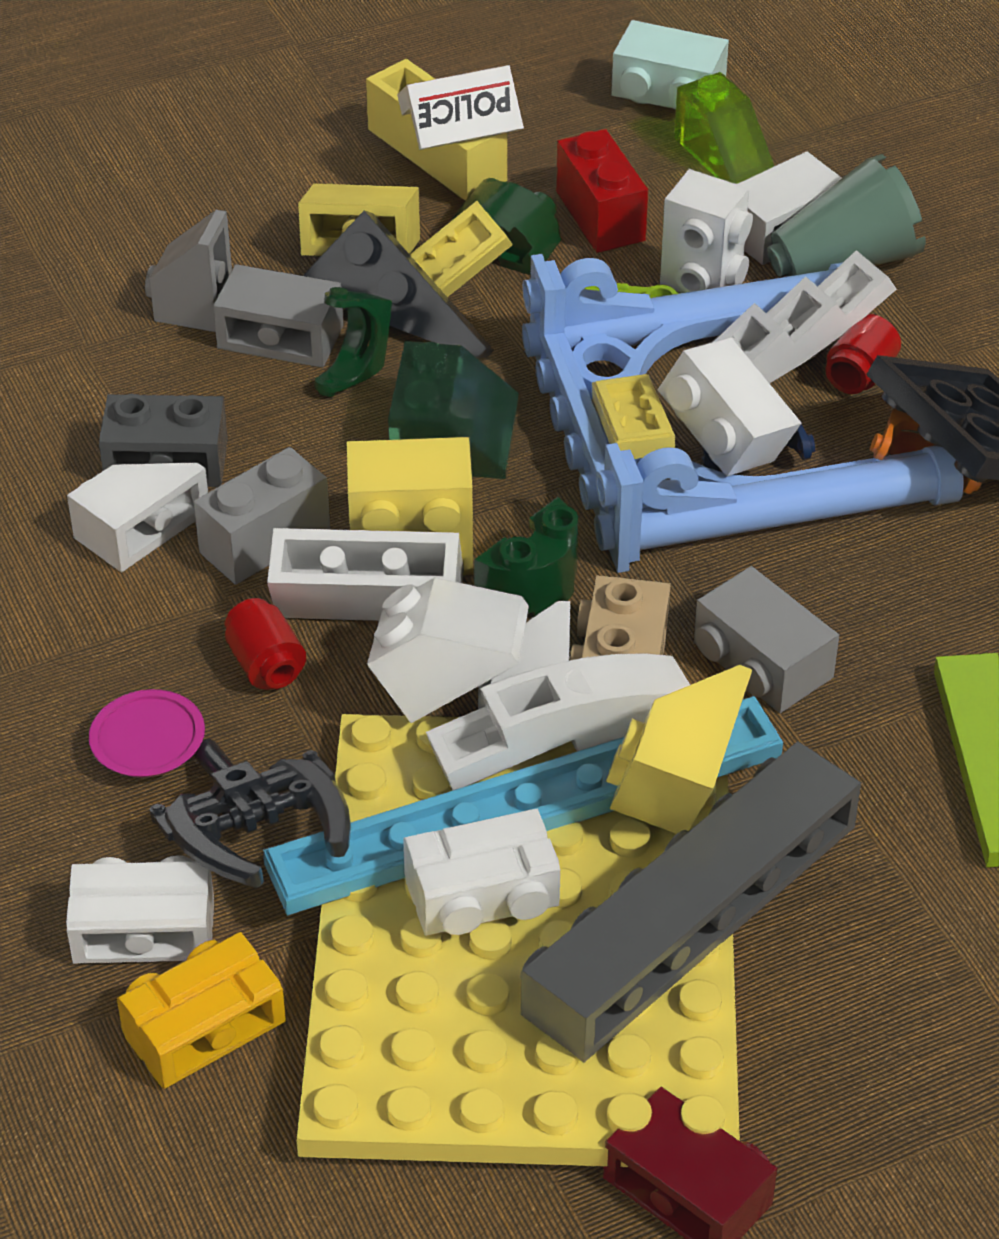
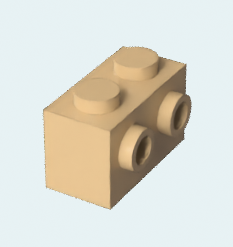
M596 575L592 600L581 599L579 606L577 636L585 637L584 645L573 644L570 660L611 654L664 655L671 583Z

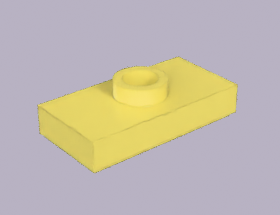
M476 201L410 255L442 292L449 297L513 244L479 202Z
M643 374L592 382V400L610 444L617 443L620 451L630 449L634 459L643 458L650 452L661 448H675V434L649 375Z

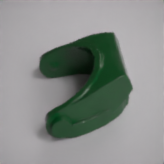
M332 287L330 291L325 292V304L336 308H347L348 323L345 339L335 362L327 371L315 378L314 387L320 395L327 397L335 396L337 392L373 377L384 367L392 300L372 294L348 291L341 287Z

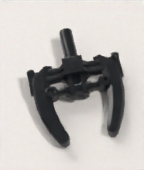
M203 739L194 756L213 779L214 785L211 790L196 796L195 794H181L169 807L165 808L162 804H155L149 809L152 822L159 827L169 842L174 840L189 857L203 867L224 878L254 888L260 887L264 882L261 866L244 859L219 841L222 836L221 831L233 828L234 831L243 828L249 833L257 830V822L265 820L268 825L279 822L278 815L284 813L285 808L293 806L295 809L303 810L313 807L321 822L326 848L330 855L333 857H343L350 846L351 821L348 805L342 791L335 783V774L319 758L318 753L313 750L306 751L302 755V760L280 759L269 767L270 770L259 773L256 772L248 761L234 765L214 740ZM286 790H290L289 792H286V793H283V794H280V795L278 794V793H280V792H283V791H286Z

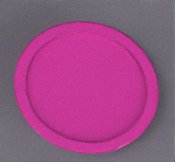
M140 690L120 696L102 708L91 724L89 745L97 760L105 767L117 773L137 778L155 777L177 769L194 755L202 743L205 723L200 710L186 697L166 690Z

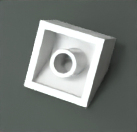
M435 577L417 588L413 584L405 585L393 592L382 605V613L377 630L374 633L375 637L367 662L368 667L410 723H413L519 664L529 606L522 596Z

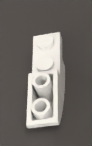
M611 654L579 658L516 674L482 687L480 689L486 704L485 707L431 729L426 734L439 765L453 791L572 741L577 751H581L625 737L632 718L644 722L655 699L687 687L690 683L673 656Z

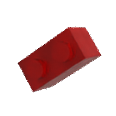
M607 129L588 131L578 136L557 140L556 192L596 253L646 241L648 188Z

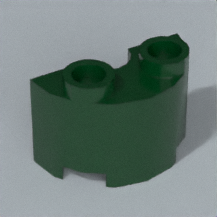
M494 178L484 179L449 221L451 222L474 202L478 201L513 244L497 257L500 266L531 275V255L542 254L546 261L561 241L559 224L554 216L557 211L556 205L547 194L542 192L533 193L515 183L503 182Z
M559 497L529 518V527L534 532L530 537H511L508 539L504 537L474 559V586L522 596L529 606L528 613L535 612V616L555 602L568 601L572 597L577 571L578 515L573 508L569 507Z

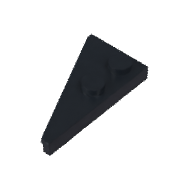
M364 210L303 275L305 277L341 283V288H345L348 291L372 294L392 300L391 327L477 359L481 357L487 358L494 351L371 212Z

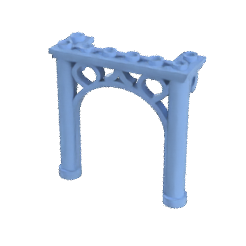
M542 254L531 255V279L523 280L522 284L525 308L527 313L530 314V323L522 325L524 349L528 357H536V376L540 392L542 394L549 393L551 396L550 413L555 431L563 430L565 433L564 448L570 470H579V489L583 506L586 510H594V527L598 546L601 551L609 550L617 573L629 571L630 562L639 561L640 550L929 501L932 505L960 501L963 494V474L954 466L956 459L943 447L937 445L925 447L923 450L888 455L881 461L876 458L776 475L743 476L733 474L726 477L723 472L691 461L689 455L678 448H661L650 452L643 458L634 459L630 449L620 451L617 443L609 444L599 415L591 400L592 382L646 374L654 362L671 349L693 340L720 336L754 303L767 313L805 276L818 287L843 262L831 264L829 270L650 298L649 294L617 292L618 287L610 267L602 260L596 258L580 259L568 265L560 274L555 260L545 261ZM588 286H597L599 290H587L584 288ZM605 360L616 364L623 371L611 377H602L590 372L586 365L594 361Z

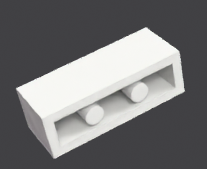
M273 528L267 581L273 605L279 608L285 618L379 621L384 601L393 592L405 585L413 584L417 588L434 577L463 583L464 567L459 533Z

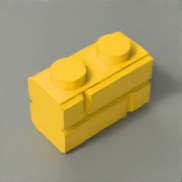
M241 932L221 942L210 940L198 945L189 954L186 961L160 975L157 973H147L140 976L130 984L125 994L117 997L121 1027L125 1039L139 1058L144 1060L147 1069L162 1089H166L286 1022L281 983L264 960L259 959L257 951Z

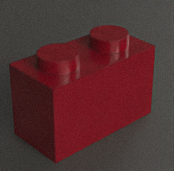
M661 1086L647 1099L652 1113L649 1123L644 1128L637 1131L617 1129L605 1141V1148L608 1149L607 1166H604L603 1178L685 1239H741L773 1204L778 1168L770 1163L767 1156L757 1146L746 1141L740 1142L722 1128L709 1134H699L688 1129L681 1119V1109L685 1102ZM621 1162L626 1164L628 1167H621Z

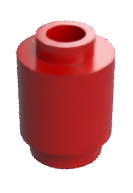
M868 314L850 327L828 352L825 371L830 383L839 391L847 394H858L872 388L875 383L866 374L877 355L896 357L901 350V338L896 328L889 321L875 314Z
M251 598L238 603L227 614L225 619V640L254 687L263 690L283 688L291 684L298 677L306 663V651L278 607L269 604L264 599Z

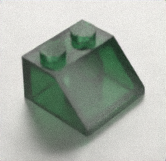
M405 341L388 417L389 440L469 437L472 477L506 479L519 393L462 345Z

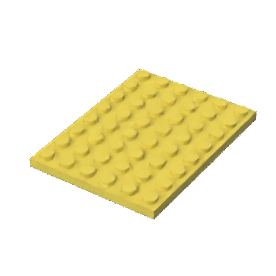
M342 714L335 783L342 791L348 805L350 821L354 822L452 791L431 748L426 732L459 717L424 716L410 723L406 716ZM572 741L475 783L577 752ZM728 774L716 779L710 796L690 830L706 818L715 803L728 793ZM617 811L547 831V838L551 840L560 865L559 906L548 908L543 914L532 919L521 920L512 916L484 922L475 930L462 935H452L445 931L425 936L416 912V905L413 904L405 878L378 887L373 885L350 892V896L322 904L297 1131L298 1157L607 1166L608 1149L605 1148V1141L617 1129L637 1131L644 1128L649 1123L652 1113L647 1099L661 1086L685 1102L681 1109V1119L688 1129L699 1134H709L722 1128L740 1141L733 934L711 951L700 963L585 1063L521 1015L520 976L528 958L537 949L543 946L550 947L566 934L584 910L592 906L597 908L618 891L622 881L631 871L636 868L644 869L659 857L676 833ZM621 1162V1167H628L626 1164Z

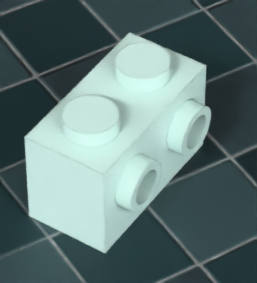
M631 20L613 53L612 96L630 99L640 104L649 103L678 109L687 114L709 116L726 82L729 40Z

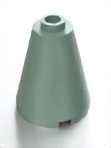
M883 154L867 158L772 232V245L767 247V255L776 274L780 277L784 275L788 277L829 270L831 264L844 262L856 250L873 265L912 258L922 253L926 245V238L923 236L916 239L913 225L922 221V217L912 191L898 168L894 165L885 169L881 165L886 158Z

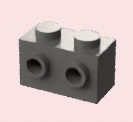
M107 394L99 438L103 471L111 465L199 463L206 469L207 487H219L222 485L228 442L224 396Z

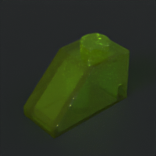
M718 72L706 75L701 79L677 87L674 138L716 178L738 184L774 167L750 98L723 73Z

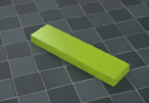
M998 653L936 657L934 675L986 867H999Z

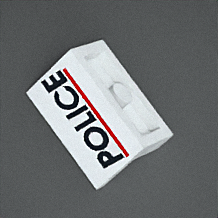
M510 65L409 84L397 94L401 114L412 115L419 150L518 131L524 128Z

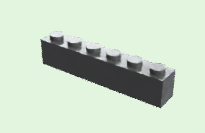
M799 741L777 759L771 757L764 761L747 784L734 794L727 793L723 795L712 807L706 818L690 831L682 830L677 833L659 857L644 869L636 868L631 871L622 881L618 891L597 908L592 906L584 910L566 934L550 947L543 946L537 949L528 958L520 976L521 1015L585 1063L700 963L711 951L723 943L855 828L861 782Z

